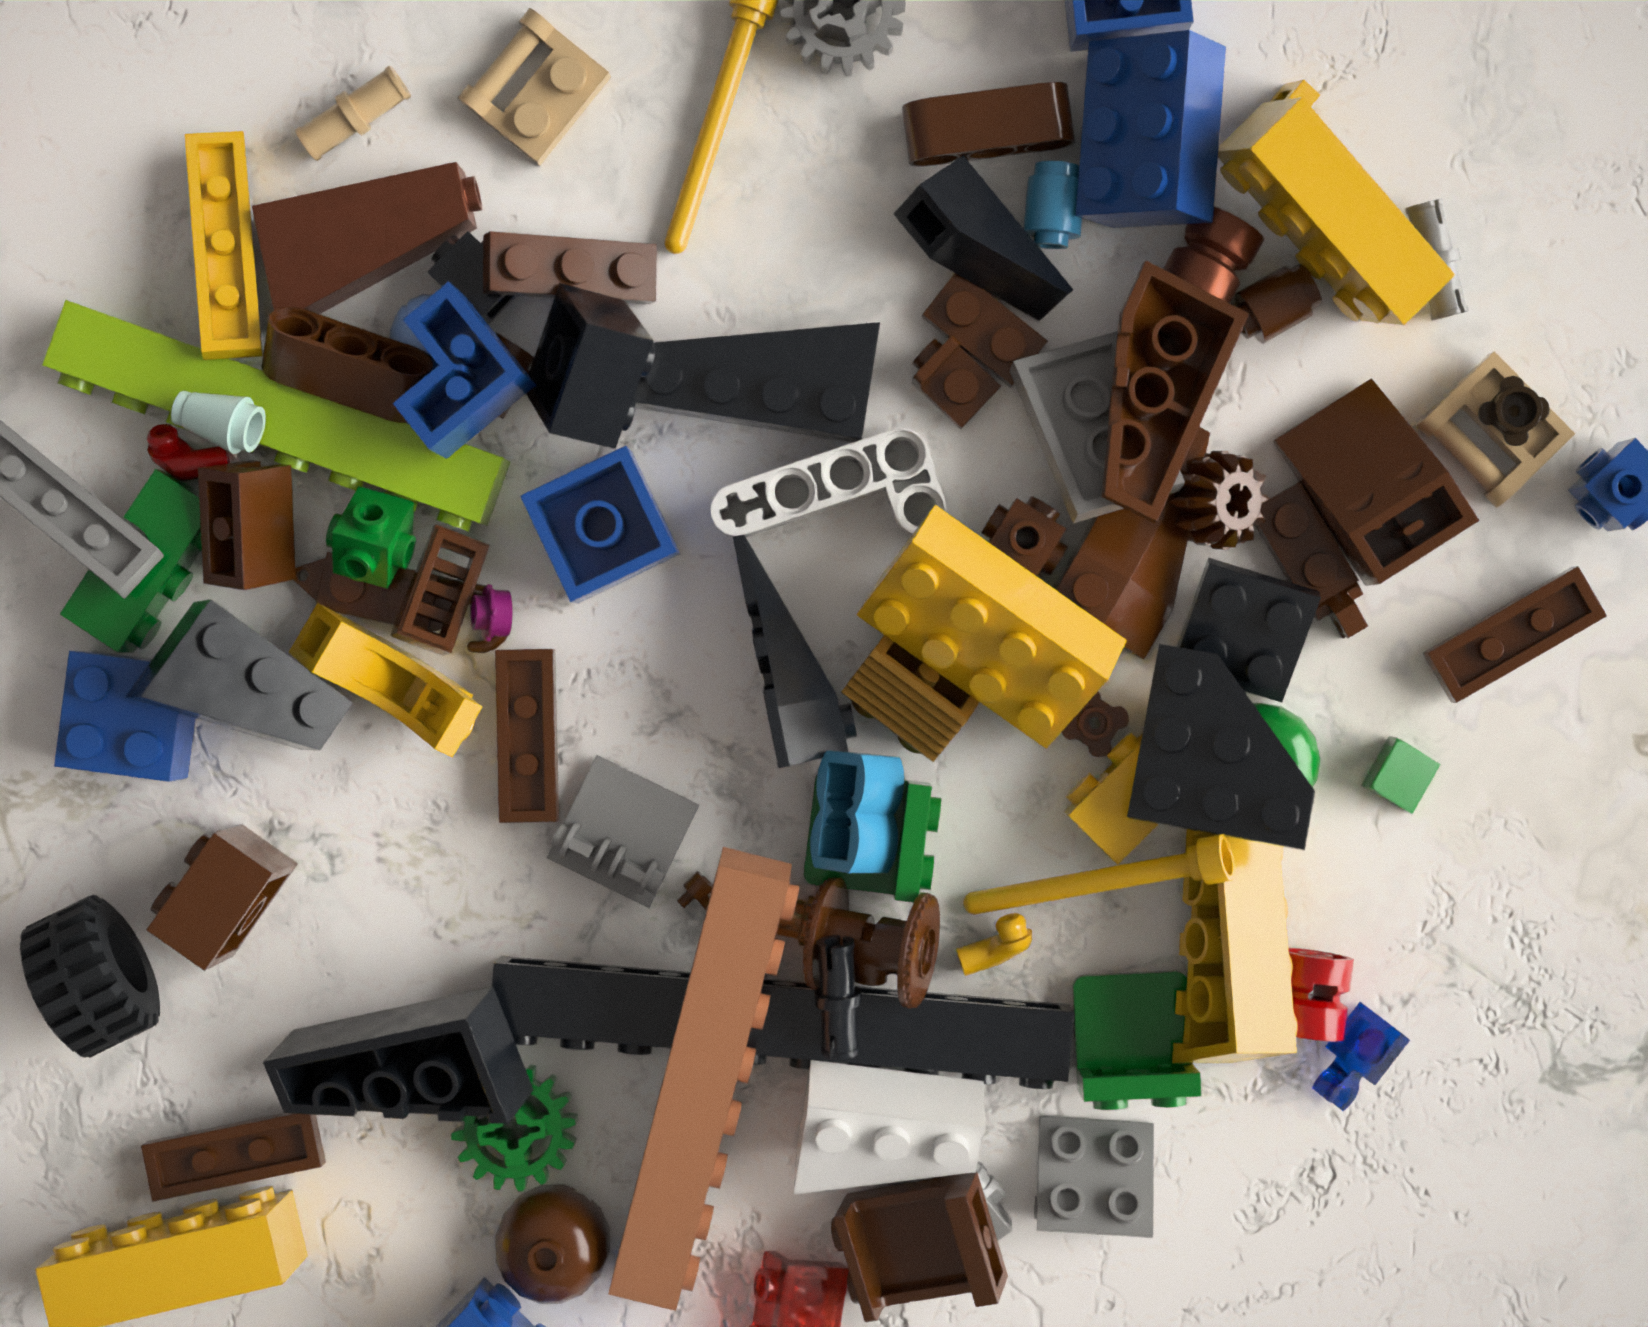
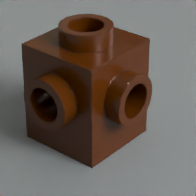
M1033 496L1029 498L1027 503L1016 498L1009 509L998 504L981 531L983 535L990 538L988 541L990 544L1035 576H1038L1040 571L1051 575L1068 548L1066 544L1060 541L1067 529L1056 522L1060 513ZM1018 530H1025L1031 534L1033 544L1030 549H1023L1017 544L1016 533Z

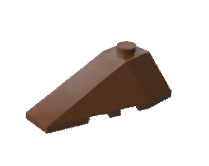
M1148 261L1142 263L1119 314L1101 497L1155 523L1160 517L1249 313Z

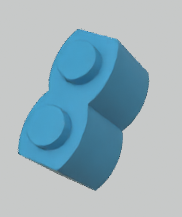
M826 751L817 774V798L821 809L815 818L810 840L814 868L845 873L889 872L894 863L898 847V828L894 814L900 805L904 790V770L900 757L857 752Z

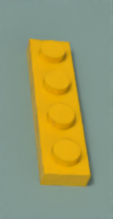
M244 131L185 134L203 360L263 356Z

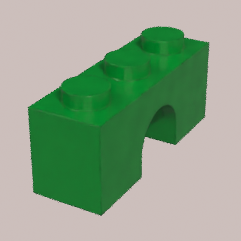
M159 469L153 471L124 515V518L139 527L146 534L148 540L163 553L164 557L125 599L88 570L60 612L61 616L117 653H134L137 647L144 649L148 646L162 624V621L157 618L169 599L173 602L176 601L187 589L193 578V573L189 571V568L202 551L199 491L186 482L175 479L166 471Z

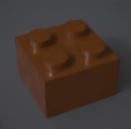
M243 824L225 830L219 829L211 837L205 833L187 853L184 863L189 865L190 868L178 885L171 881L153 902L150 911L155 913L156 916L146 930L205 971L232 958L298 863Z

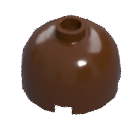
M564 1184L540 1185L522 1193L503 1214L495 1235L496 1263L504 1281L523 1298L539 1304H562L585 1293L602 1273L610 1252V1227L601 1207L592 1199L590 1202L583 1194L575 1192V1188Z

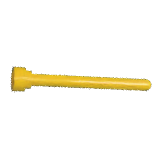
M730 0L729 5L733 8L731 18L735 20V24L665 237V247L672 254H680L687 247L757 29L764 28L766 20L773 19L779 0Z
M1219 834L1199 838L1196 845L1187 848V853L970 892L965 896L963 906L968 913L976 915L1192 876L1194 881L1203 880L1207 885L1229 882L1234 879V858L1227 837Z

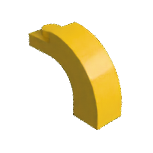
M319 603L316 604L288 652L312 673L355 693L405 724L435 750L452 758L461 742L471 733L475 719L482 709V706L472 699L473 694L446 675L387 639Z

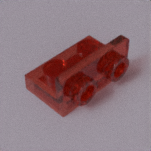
M765 1251L762 1267L758 1269L754 1278L756 1303L752 1325L749 1327H840L847 1289L848 1267L841 1262L789 1260L777 1251Z

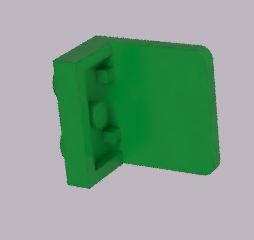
M816 776L804 865L805 880L809 884L821 886L828 878H842L846 883L847 889L894 895V900L914 903L920 889H931L934 855H926L924 850L927 831L938 832L941 798L931 797L932 785L930 783L904 780L902 799L894 814L898 828L897 853L888 873H845L814 868L810 850L812 827L821 809L817 798Z
M1154 971L1080 975L1075 978L1072 989L1077 1090L1084 1102L1093 1101V1108L1098 1110H1120L1128 1107V1100L1151 1099L1152 1106L1167 1108L1186 1105V1097L1201 1096V1075L1198 1069L1192 1063H1172L1173 1043H1183L1185 1015L1175 1014L1177 990L1187 989V977L1182 972Z

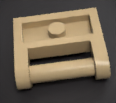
M529 8L519 20L522 26L475 86L472 87L468 84L457 98L474 114L540 166L610 80L611 75L599 63L556 30L544 17ZM541 42L552 52L505 111L502 112L491 102L538 43Z
M1494 351L1489 353L1439 403L1431 408L1416 423V426L1427 438L1433 435L1487 490L1484 496L1497 508L1517 492L1575 433L1551 408L1547 418L1539 421L1533 429L1528 431L1529 438L1527 442L1520 446L1508 445L1504 441V435L1493 425L1481 423L1478 416L1481 404L1490 402L1499 392L1501 380L1509 376L1519 377ZM1511 406L1509 414L1516 417L1519 414V409L1516 406ZM1462 408L1516 463L1507 473L1503 474L1450 420L1457 411Z

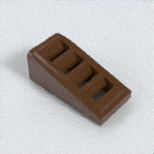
M435 524L402 602L390 636L439 655L451 654L490 545ZM440 547L470 558L467 567L464 568L438 558L437 555ZM432 570L461 580L458 589L429 579ZM424 592L452 602L449 611L421 602ZM416 614L443 624L440 633L413 624Z

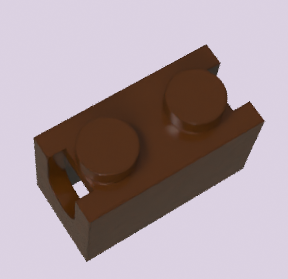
M247 460L198 468L203 583L247 590L295 580L291 465L276 464L261 467V461Z

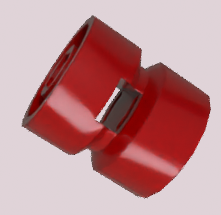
M1288 948L1293 965L1291 988L1293 1013L1297 1019L1296 1037L1318 1041H1343L1348 1008L1340 1002V996L1350 991L1354 959L1330 952Z

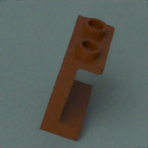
M977 1171L847 1193L838 1211L832 1218L831 1234L833 1243L839 1252L843 1251L849 1269L847 1274L848 1292L852 1302L860 1305L865 1322L877 1321L883 1308L886 1306L972 1293L975 1307L999 1303L1008 1274Z

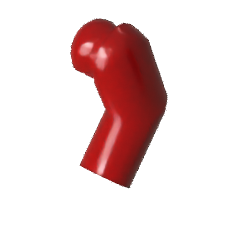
M156 425L148 432L147 442L149 445L147 452L152 462L175 479L181 481L198 479V468L230 463L227 450L219 446L195 450L178 437V431L172 425Z

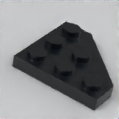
M1159 644L1127 817L1134 820L1215 835L1223 834L1226 837L1305 851L1315 798V790L1218 654Z

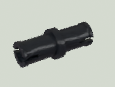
M830 935L822 937L816 942L820 987L814 992V1003L817 1008L821 1009L822 1056L830 1059L833 1056V1049L836 1048L835 1060H843L855 1057L859 1053L856 1007L860 1006L862 998L860 988L855 986V940L845 936L843 938V945H840V935Z

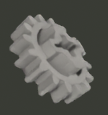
M785 0L793 6L780 10L781 23L795 25L786 33L788 45L804 43L800 53L803 63L806 64L815 56L821 58L822 73L828 74L833 63H841L845 76H851L853 62L861 60L862 64L870 71L874 68L873 52L877 50L886 56L892 53L893 45L886 36L887 34L892 36L902 35L904 23L892 16L905 12L906 3L905 0H819L818 5L809 9V14L804 16L806 0ZM841 1L845 8L853 7V18L845 21L840 13L833 15V4ZM881 6L882 15L876 30L869 36L865 25L866 19L869 15L876 12V8ZM826 38L844 42L846 47L832 46L822 40Z

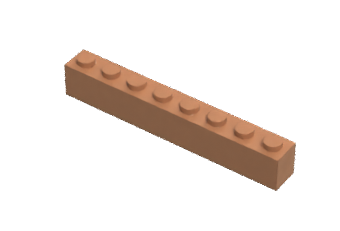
M727 847L722 848L619 1247L609 1295L676 1311L681 1290L693 1291L701 1257L691 1255L695 1238L705 1241L707 1239L714 1206L704 1203L709 1186L720 1189L728 1154L718 1152L723 1134L734 1136L742 1106L741 1101L732 1099L737 1081L748 1084L756 1049L747 1047V1041L751 1028L762 1030L769 1006L770 995L760 993L765 974L777 975L785 941L775 939L780 919L792 920L799 893V886L789 884L792 868L790 863Z

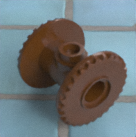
M832 877L825 880L816 893L806 926L803 948V974H805L807 986L814 991L820 987L817 940L825 936L840 935V945H843V938L849 936L855 940V982L867 986H879L887 982L889 974H896L898 998L901 1006L909 1009L917 1008L922 1000H924L928 991L937 959L940 938L938 899L930 893L922 892L915 899L907 921L882 917L875 924L873 915L849 911L848 889L842 878Z

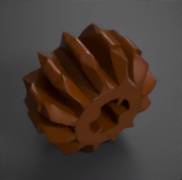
M1211 451L1210 453H1205L1204 457L1187 460V474H1182L1185 483L1180 490V495L1170 501V503L1181 510L1174 525L1181 527L1183 530H1188V541L1194 542L1197 545L1211 546L1212 549L1229 550L1230 547L1236 548L1237 543L1254 540L1253 526L1266 523L1264 516L1260 512L1261 504L1271 498L1260 491L1266 475L1253 471V459L1246 458L1243 455L1229 454L1228 451Z

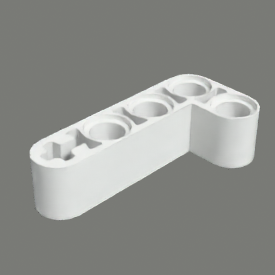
M903 427L891 429L727 485L714 496L710 510L713 522L725 535L729 537L742 535L750 537L885 491L894 520L899 529L912 536L918 526L912 525L904 516L903 507L907 499L914 495H923L930 498L934 505H937L945 512H947V507L927 444L916 431ZM895 441L909 442L917 451L918 461L908 471L894 470L885 460V450ZM840 460H854L861 466L864 477L856 488L851 490L839 489L831 481V468ZM794 477L806 483L809 488V495L802 506L789 509L778 503L776 490L781 481ZM766 485V498L776 516L764 520V510L759 508L746 514L747 524L742 527H737L732 519L723 520L722 513L730 509L729 499L738 496L743 504L758 501L760 499L754 489Z

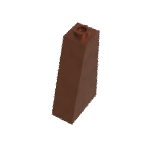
M452 162L253 205L252 210L274 310L283 307H296L321 314L430 255L451 236L456 235L458 238H461L467 231H474L477 229L474 212L482 210L480 191L475 176L466 177L459 164Z

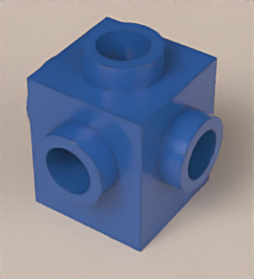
M1636 438L1617 442L1608 452L1600 448L1579 465L1575 472L1581 478L1568 491L1578 501L1574 506L1576 511L1589 525L1597 530L1603 527L1607 532L1625 529L1627 526L1633 531L1648 521V450Z

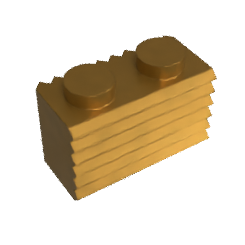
M885 635L841 691L843 695L852 701L853 707L859 714L869 719L878 720L897 735L899 742L905 749L912 753L922 754L931 762H934L944 748H946L979 704V701Z

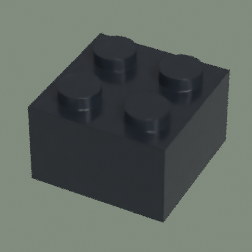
M559 283L528 374L536 383V386L526 393L550 434L615 449L621 431H626L630 427L635 414L634 395L640 378L646 377L652 368L655 347L653 344L654 340L624 300Z

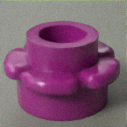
M487 584L483 588L482 595H473L470 607L472 630H481L482 637L486 642H490L493 636H509L513 610L512 597L509 590L492 589V584Z

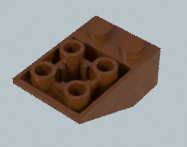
M1372 378L1273 440L1365 586L1381 584L1480 521L1448 470Z

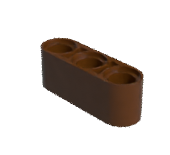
M1045 82L930 97L911 101L902 106L908 159L911 166L925 167L950 164L963 155L968 161L1035 153L1060 149L1075 143L1068 85L1064 82Z
M283 307L270 313L261 368L269 379L282 385L389 421L408 423L393 403L432 371L433 361L425 351L417 347L305 309Z

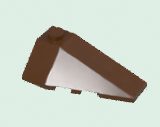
M1200 426L1180 469L1181 474H1187V460L1204 457L1207 451L1210 432ZM1180 491L1168 496L1160 517L1155 523L1124 508L1094 517L1053 586L1059 593L1127 641L1123 648L1143 660L1171 615L1175 604L1188 542V530H1183L1181 527L1174 525L1181 510L1170 503L1171 500L1180 495Z

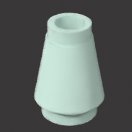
M181 391L175 398L171 411V419L175 425L182 426L184 429L232 454H237L241 450L252 452L258 446L265 429V411L262 407L254 405L250 397Z

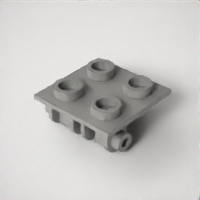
M596 755L564 823L559 826L552 840V847L547 859L650 908L699 808V804Z
M1039 1116L1037 1196H1035L1034 1219H1037V1231L1153 1238L1154 1123Z

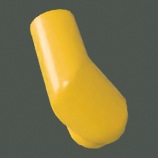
M1019 913L1004 915L997 920L995 925L999 934L956 948L964 976L998 966L1027 950L1032 942V930L1026 927L1025 917Z

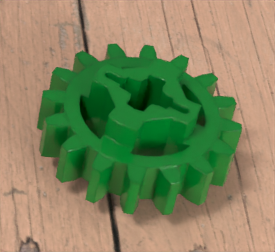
M530 1064L526 1069L534 1089L531 1095L539 1099L546 1108L539 1109L529 1100L524 1102L515 1115L517 1124L527 1125L520 1138H515L513 1129H503L504 1124L488 1123V1117L478 1119V1116H465L462 1120L464 1125L454 1129L451 1133V1140L466 1141L467 1147L457 1157L460 1163L474 1158L478 1166L474 1171L473 1178L478 1180L487 1172L494 1174L493 1186L496 1190H500L506 1179L511 1178L514 1179L517 1191H524L530 1175H533L540 1185L545 1184L550 1177L547 1165L549 1164L551 1167L561 1170L567 1162L563 1153L558 1149H573L576 1144L577 1138L565 1132V1129L576 1125L578 1121V1114L564 1113L563 1107L572 1097L570 1092L555 1095L551 1089L555 1085L557 1077L552 1074L543 1082L536 1080V1065ZM552 1135L550 1145L546 1151L539 1157L531 1160L532 1143L534 1140L545 1139L546 1136ZM490 1145L504 1156V1161L492 1155L485 1146Z

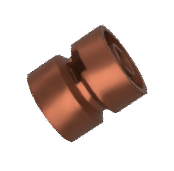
M1214 207L1213 223L1186 225L1184 239L1188 247L1174 248L1163 269L1230 303L1241 284L1235 270L1247 269L1258 253L1264 238L1257 229L1246 221L1225 210Z

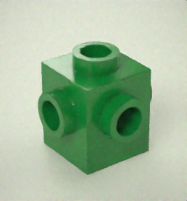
M358 486L343 514L336 513L328 526L326 546L332 548L333 573L355 581L366 582L388 589L398 569H406L414 554L416 537L413 535L414 502Z

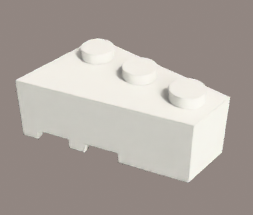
M811 1060L796 1146L793 1195L976 1172L985 1130L984 1081Z

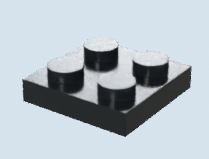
M1208 557L1177 647L1218 654L1245 692L1282 703L1321 600L1320 592Z

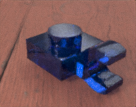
M1359 1002L1347 1017L1344 1040L1329 1041L1325 1046L1337 1057L1318 1076L1312 1089L1330 1103L1332 1102L1340 1110L1345 1111L1358 1094L1361 1078L1364 1077L1373 1085H1376L1409 1043L1410 1039L1362 1002Z

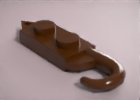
M327 552L326 558L296 567V579L293 581L316 601V604L319 603L338 613L395 624L415 570L399 568L388 589L333 573L332 552ZM305 570L308 578L302 581L300 573ZM431 574L429 578L454 589H458L461 582L458 579ZM476 583L472 597L473 595H482L485 585ZM424 592L421 602L445 611H449L452 602ZM417 614L413 624L431 631H440L443 626L441 623ZM493 636L490 642L484 640L471 641L467 644V649L472 653H486L497 649L506 641L508 636Z

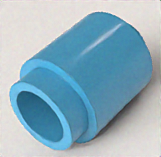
M1064 161L1036 162L1034 175L1028 177L1023 229L1029 236L1034 237V242L1039 248L1067 249L1069 240L1081 237L1082 218L1076 216L1079 165Z

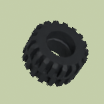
M97 895L88 896L26 926V929L22 930L20 954L29 991L50 1029L70 1050L75 1051L81 1057L91 1058L157 1025L160 1016V999L157 981L150 961L131 926L106 900L101 899Z

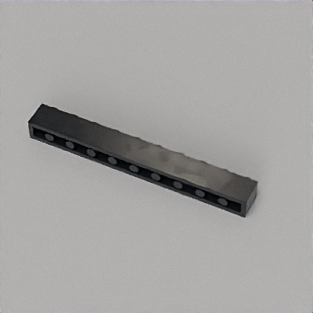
M501 956L494 962L492 986L516 1045L537 1044L538 1037L560 1039V1047L566 1049L591 1050L594 1049L595 1042L618 1044L617 1051L620 1053L648 1055L652 1053V1047L671 1048L690 972ZM764 978L760 993L770 995L765 1022L762 1030L751 1028L746 1045L756 1049L753 1065L766 1064L767 1056L790 1058L789 1066L809 1070L811 1060L828 1061L881 1068L882 1066L904 1068L905 1072L938 1076L939 1071L962 1073L963 1079L984 1081V1084H995L996 1076L1019 1078V1085L1026 1088L1053 1089L1054 1081L1068 1082L1074 1011L1069 1004L933 992H927L924 1000H922L917 1008L909 1009L901 1006L897 989L857 986L861 990L862 998L860 1006L856 1007L859 1053L849 1059L835 1060L836 1048L833 1049V1056L830 1059L821 1054V1009L815 1006V991L807 986V982Z

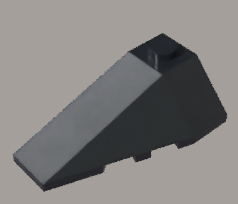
M746 536L733 537L745 603L753 625L752 636L756 659L765 683L763 695L778 768L823 758L827 750L848 752L846 739L857 737L851 704L839 705L835 689Z

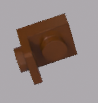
M953 335L943 345L935 338L912 362V365L919 371L913 376L911 383L961 430L1001 388V385L960 347L961 342Z

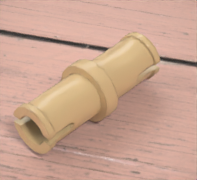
M389 65L383 72L351 94L343 91L335 97L337 102L335 105L304 126L295 129V132L308 153L318 161L325 153L356 132L362 136L370 131L371 126L369 123L412 96L399 75Z

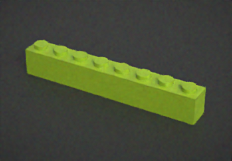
M68 300L64 302L42 366L61 372L58 384L92 395L95 385L112 390L115 394L111 403L144 415L149 404L169 411L166 423L180 428L183 427L172 422L171 411L174 400L181 391L250 397L254 405L262 407L265 411V429L259 444L278 450L274 462L291 465V468L305 473L308 472L310 463L317 464L332 470L328 479L332 483L355 491L358 486L363 487L365 482L386 489L385 494L413 501L414 512L418 502L425 503L440 509L436 520L468 532L473 521L488 526L511 463L503 457L464 444L449 458L445 459L429 450L409 423L389 421L282 385L269 379L262 370L229 358L203 360L201 348Z

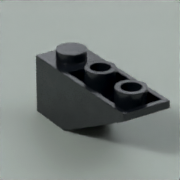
M964 155L922 182L893 213L931 260L1038 321L1043 319L1073 291V288L1057 268L1050 262Z

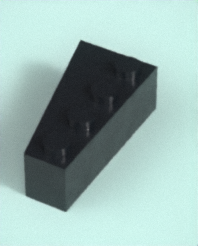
M880 322L653 342L655 347L654 362L649 374L644 378H640L634 395L635 407L643 410L847 442L862 440Z
M493 986L295 1029L263 1061L284 1113L354 1117L358 1111L381 1112L384 1118L405 1119L409 1113L435 1114L438 1115V1121L461 1122L465 1116L488 1117V1123L509 1124L534 1090Z

